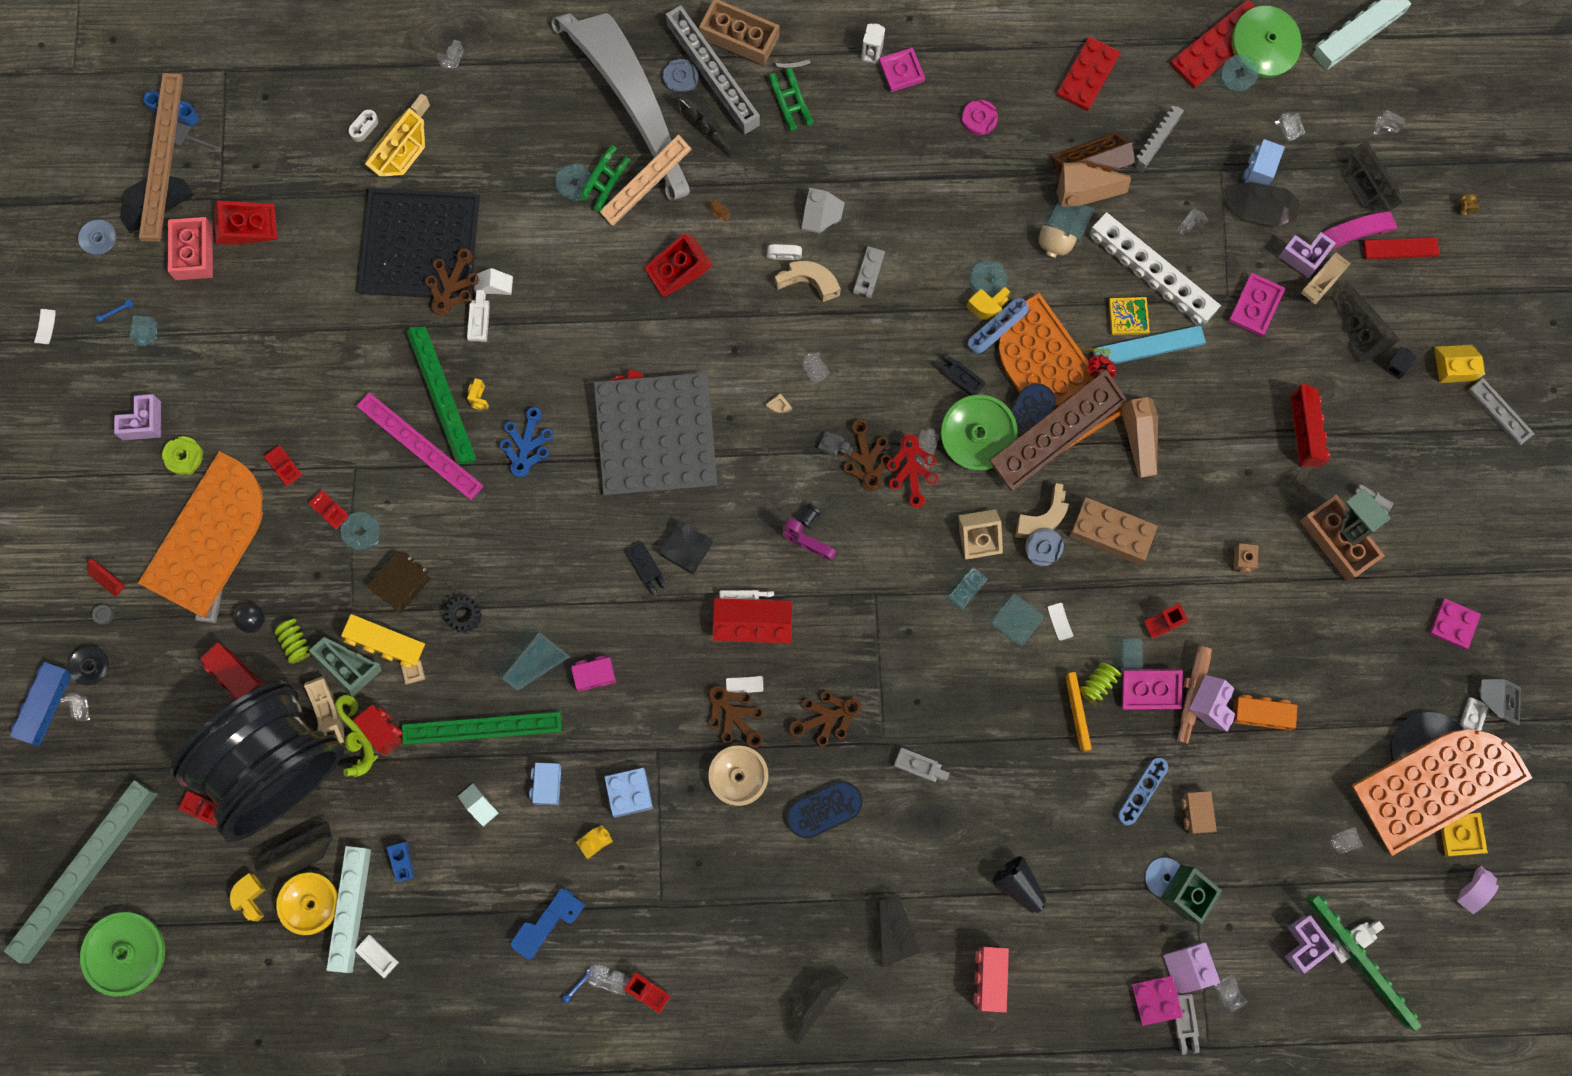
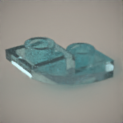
M973 567L947 599L962 611L988 579Z
M1122 639L1121 672L1122 669H1143L1142 639Z

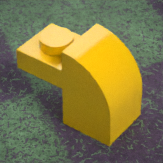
M1004 287L991 298L984 290L980 289L968 300L966 308L982 320H992L1009 301L1010 291Z
M248 873L234 885L230 894V903L233 910L240 911L243 908L242 913L249 921H259L264 917L253 900L266 889L255 874Z

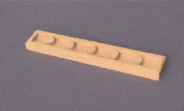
M677 135L600 213L614 226L692 148L680 135Z

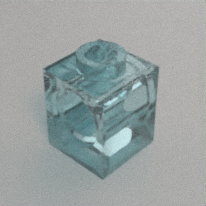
M133 315L129 337L135 344L140 346L154 345L158 323L152 317Z

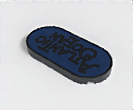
M1034 383L1026 386L1020 392L1011 409L1017 423V438L1055 409V395L1048 386Z
M834 783L794 802L787 813L788 827L798 837L806 839L816 837L854 819L861 811L863 804L862 795L858 788L851 783Z

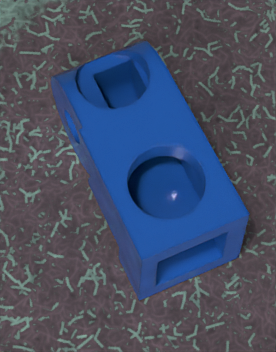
M408 841L387 847L397 882L415 877Z

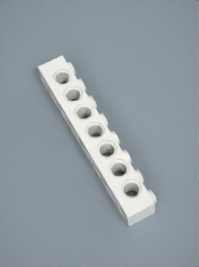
M1107 212L1092 227L1089 235L1093 241L1104 246L1109 254L1115 255L1124 266L1132 269L1137 277L1143 278L1152 289L1159 291L1165 300L1171 301L1180 312L1187 314L1193 323L1203 327L1221 306ZM1107 234L1113 235L1114 238H1109ZM1121 246H1126L1129 250H1124ZM1135 257H1139V258H1141L1143 261H1142V262L1137 261ZM1150 269L1156 270L1157 273H1152ZM1164 280L1169 281L1171 285H1167ZM1178 292H1183L1185 297L1180 296ZM1193 303L1197 304L1200 308H1195Z

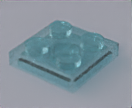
M1058 201L1047 226L1062 230L1067 236L1071 234L1077 237L1076 241L1080 242L1095 208L1086 204L1061 207L1060 201Z

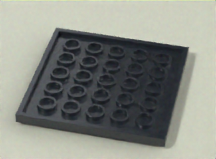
M369 188L358 293L365 295L434 298L430 287L426 284V278L434 276L438 280L437 287L442 296L445 288L433 263L436 259L443 260L446 265L445 270L450 279L458 261L457 253L463 248L468 249L472 253L473 260L470 264L464 266L457 282L467 279L474 269L480 195L474 193ZM462 253L461 258H466L467 253ZM439 262L436 267L441 268L443 264ZM431 279L429 281L430 285H433L435 283L434 279ZM472 285L453 292L450 299L460 296L463 290H468L471 293ZM467 293L463 295V299H467L469 297V294Z

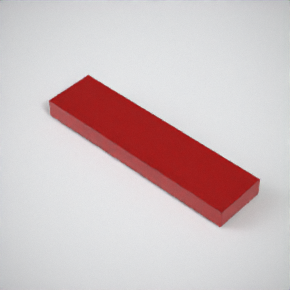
M1437 238L1365 240L1363 242L1365 260L1438 257L1440 255Z

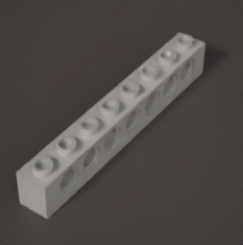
M680 5L666 14L667 26L744 135L760 126V115L683 7Z

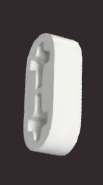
M365 110L349 127V134L354 141H363L377 126L378 117L376 113L372 110ZM367 117H368V118H371V117H372L373 120H372V121H370V120L367 121L366 118H367ZM355 131H358V132L361 131V134H358V133L355 134L354 132H355Z
M769 245L767 247V257L775 260H799L802 258V248L797 245Z

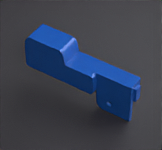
M561 888L536 925L524 923L511 942L512 948L526 959L532 960L560 918L567 923L574 922L585 904L576 899L572 892L566 888Z

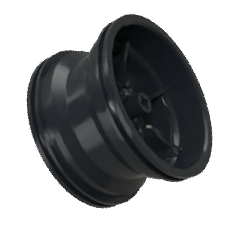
M281 680L263 685L228 705L204 724L186 742L172 762L171 775L181 786L190 787L195 792L208 795L217 805L215 819L218 822L217 831L227 842H236L252 836L280 819L319 786L335 769L343 756L344 746L335 736L327 735L324 731H311L303 722L302 708L298 702L299 694L288 681Z

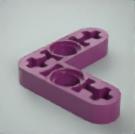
M787 518L783 526V537L786 540L830 561L834 559L837 553L835 549L803 534V525L792 518Z

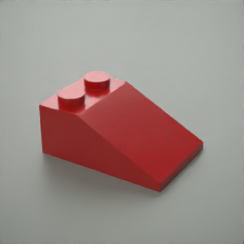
M231 201L216 202L213 209L216 244L238 245L277 240L274 204Z
M684 233L646 265L644 269L661 295L665 297L700 277L713 264L696 238Z

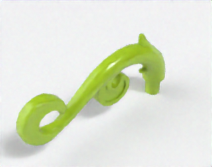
M343 695L336 700L335 709L341 719L353 731L346 736L345 746L351 752H357L362 746L364 750L363 760L360 761L359 759L356 765L344 769L343 773L346 777H358L369 771L378 755L374 756L372 744L357 724L349 718L358 711V702L352 696ZM343 704H347L350 707L348 716L343 712Z

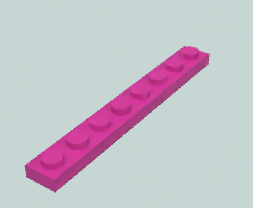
M368 393L357 405L359 410L470 501L483 488L480 482L371 393Z

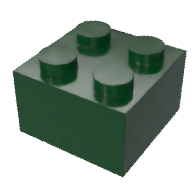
M1180 865L1161 899L1187 921L1203 924L1222 890L1195 867Z

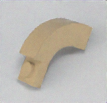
M1336 252L1301 293L1316 304L1351 263Z
M797 261L789 263L788 272L782 271L775 276L777 290L797 282H806L817 289L823 302L840 296L841 288L834 275L822 265L814 262Z
M1056 483L1054 485L1050 509L1046 514L1037 517L1020 514L1017 520L1016 538L1028 539L1036 530L1041 528L1054 530L1059 525L1068 509V504L1061 503L1064 502L1066 491H1063V484Z
M324 676L306 682L304 687L314 707L318 721L317 731H324L327 735L335 736L340 743L344 742L342 719L335 709L336 700L332 691L329 690Z

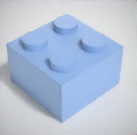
M1265 139L1261 145H1257L1249 158L1248 169L1246 168L1242 179H1245L1243 187L1264 194L1275 176L1285 147Z
M644 768L605 776L614 818L653 809Z

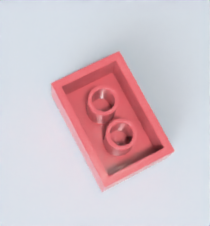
M206 217L168 220V272L175 280L213 278L212 225Z
M979 947V951H976L975 963L978 964V972H975L974 984L978 985L977 993H974L973 1003L977 1006V1010L1007 1012L1009 949Z

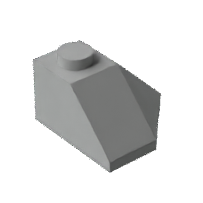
M809 188L801 230L820 234L827 227L840 222L845 203L828 191Z

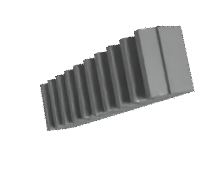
M1171 106L1162 122L1159 123L1158 128L1155 129L1139 155L1136 156L1135 163H1133L1136 170L1141 173L1145 170L1179 121L1184 111L1178 106Z

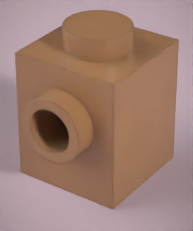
M1239 543L1234 548L1233 570H1238L1241 574H1251V572L1256 570L1258 567L1259 546Z

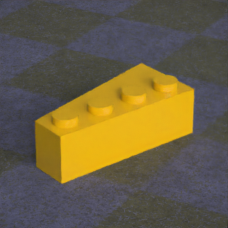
M352 614L341 635L344 643L354 647L355 645L363 647L362 650L371 654L374 652L379 653L382 658L389 661L395 659L400 661V665L409 669L411 666L416 667L425 646L422 642Z

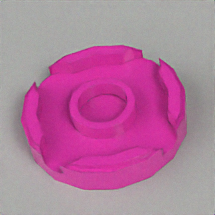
M985 100L970 102L965 106L962 113L964 127L975 135L990 133L998 121L995 106Z

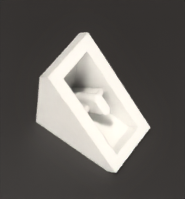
M492 268L477 274L480 281L478 285L474 286V293L477 290H484L486 294H512L513 276Z

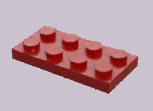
M1089 36L1056 96L1088 112L1121 52Z

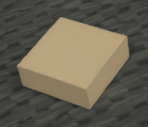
M420 94L411 106V109L419 117H422L430 106L427 97Z
M418 660L416 667L411 666L410 669L401 665L406 685L425 680L421 660Z

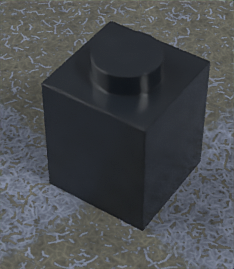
M1400 347L1392 355L1383 370L1399 380L1407 373L1417 356L1411 350Z

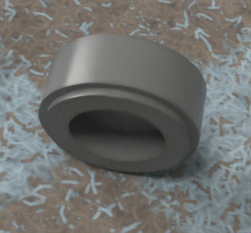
M98 605L92 612L93 620L100 625L109 624L114 617L113 610L107 605Z

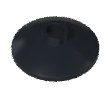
M84 647L78 650L69 662L71 678L76 683L84 686L95 685L102 681L109 669L107 655L96 647ZM94 664L93 670L90 671L89 666Z

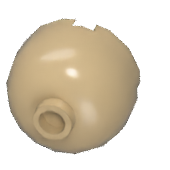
M1044 225L1039 234L1041 248L1046 251V255L1056 258L1057 255L1064 256L1073 249L1077 237L1071 234L1067 236L1062 230Z

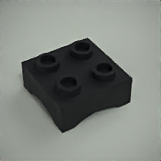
M679 520L670 538L661 549L660 556L694 575L713 544V539Z

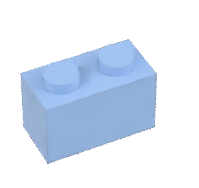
M535 763V768L531 770V780H534V788H530V800H533V804L559 806L562 767L560 764Z

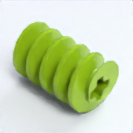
M296 619L284 621L275 627V635L279 636L278 641L282 643L281 648L285 650L284 654L289 657L288 662L292 664L300 662L311 655L306 653L310 646L303 647L307 640L299 639L304 634L302 632L296 633L300 626L293 627V624L297 622Z
M1100 663L1099 669H1095L1094 674L1089 676L1090 680H1086L1085 686L1080 687V692L1089 703L1098 706L1095 700L1102 701L1103 698L1100 694L1107 695L1108 692L1105 688L1112 689L1113 687L1110 682L1116 684L1115 676L1121 678L1122 674L1113 666Z

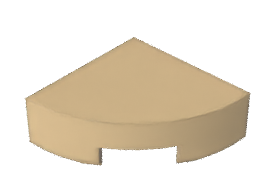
M781 394L766 404V407L775 413H786L792 410V407Z

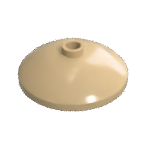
M731 746L722 750L713 759L709 768V783L712 791L721 801L734 806L747 805L757 800L763 794L768 783V768L762 756L755 750L746 746ZM736 774L743 776L740 781L735 779Z

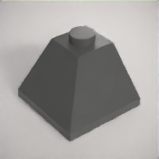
M1482 679V684L1479 687L1481 699L1499 718L1514 725H1520L1521 687L1506 679Z

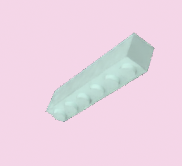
M1381 0L1373 2L1366 12L1361 11L1355 17V20L1352 22L1350 20L1347 21L1340 31L1335 30L1328 37L1329 39L1320 41L1315 46L1316 50L1312 56L1327 71L1402 16L1410 7V1Z
M347 846L345 848L327 971L353 973L355 949L357 947L371 854L370 849Z

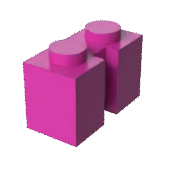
M599 656L595 658V661L587 663V660L576 662V666H571L578 692L616 683L610 657Z

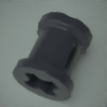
M808 503L806 510L801 516H797L796 519L804 527L810 529L811 523L817 516L821 515V512L814 505Z

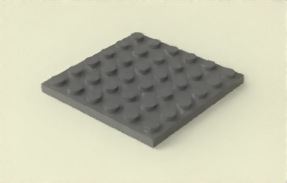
M708 373L594 382L604 496L718 486Z

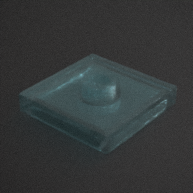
M1014 593L991 622V625L1022 647L1045 616Z

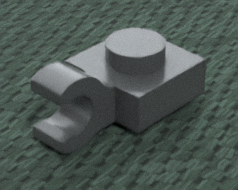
M827 431L818 446L820 451L834 456L837 455L838 451L850 455L853 450L849 443L844 442L843 437Z

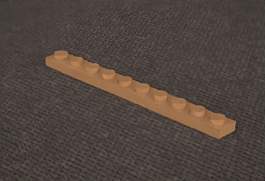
M163 73L139 233L141 241L160 242L183 83L181 74Z

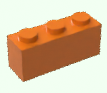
M1240 695V697L1233 701V712L1235 713L1233 723L1289 731L1296 728L1297 705L1291 704L1289 700L1272 702L1271 698L1260 697L1257 700L1252 699L1250 695Z

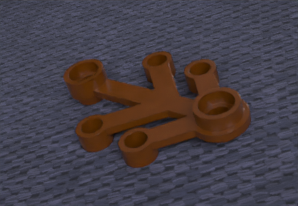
M463 248L458 251V261L450 279L445 270L446 265L441 259L434 261L433 266L438 271L445 288L442 296L437 287L438 280L434 276L426 278V284L430 287L435 299L432 303V309L439 316L448 314L452 306L462 302H470L472 295L468 290H463L460 296L451 299L450 296L453 292L471 285L476 286L480 281L477 274L471 273L467 279L457 282L464 266L470 264L473 260V255L468 249ZM462 253H467V257L461 258ZM441 262L443 264L442 267L437 268V263ZM472 277L477 278L475 282H470ZM431 279L435 280V283L433 285L429 284V281ZM464 294H469L467 299H463ZM440 303H444V307L442 309L438 308V305Z
M856 420L853 423L852 431L858 437L862 455L852 450L850 455L840 452V455L843 457L848 456L864 466L866 473L855 468L852 462L845 463L843 470L846 474H852L862 480L863 487L873 492L880 488L882 482L880 476L887 467L883 459H892L889 455H883L880 465L873 471L872 464L880 452L887 447L888 440L885 437L878 438L876 446L869 454L865 436L868 428L867 423L863 420ZM862 427L863 431L858 432L856 428ZM879 441H884L885 445H879ZM852 466L853 470L847 471L846 467ZM869 480H874V481H875V484H874V485H870V484L868 483V481H869Z
M713 686L708 692V698L713 703L712 717L709 720L710 727L712 729L720 727L719 713L722 706L726 711L724 733L721 736L722 742L724 744L732 743V725L734 721L746 735L749 747L759 748L763 743L761 734L753 732L740 715L752 716L754 719L759 720L764 715L763 709L760 707H755L754 709L734 707L727 700L740 701L746 705L751 702V695L748 692H727L723 686ZM716 692H720L722 696L721 698L716 699L714 697V694ZM748 695L749 700L746 702L743 701L742 696ZM756 710H760L762 713L759 717L754 715ZM712 720H718L719 724L717 726H713L711 724ZM725 735L731 736L730 741H725L723 738ZM756 737L759 742L752 744L751 739Z
M828 691L822 692L820 700L823 703H832L840 707L834 711L814 703L810 698L804 699L802 702L804 710H812L822 714V716L804 723L794 721L789 728L790 734L798 738L806 730L826 723L821 735L817 738L818 746L825 747L829 742L828 737L836 718L844 716L840 728H837L835 731V737L838 740L845 739L847 735L846 730L851 718L857 717L862 709L857 699L849 698L844 701L833 696ZM824 694H828L830 696V699L828 701L823 700L822 696ZM806 701L812 703L810 708L805 707L804 703ZM848 706H855V711L850 712ZM794 727H800L801 732L795 733L793 731ZM839 730L844 731L845 735L843 737L837 735ZM821 737L826 739L825 744H820L819 739Z

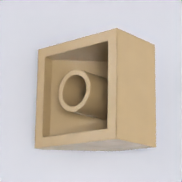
M996 509L958 516L959 532L965 560L1003 553L1001 520Z

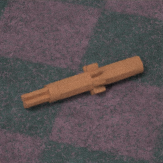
M1198 646L1191 677L1185 678L1183 687L1188 689L1180 720L1181 726L1177 739L1178 742L1189 743L1192 726L1197 718L1189 709L1205 675H1207L1212 653L1211 648Z

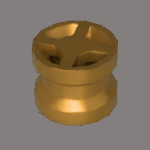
M1476 194L1464 195L1458 199L1462 207L1460 209L1462 215H1470L1480 210L1476 202L1478 200Z

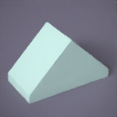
M474 783L458 796L465 808L483 827L499 814Z

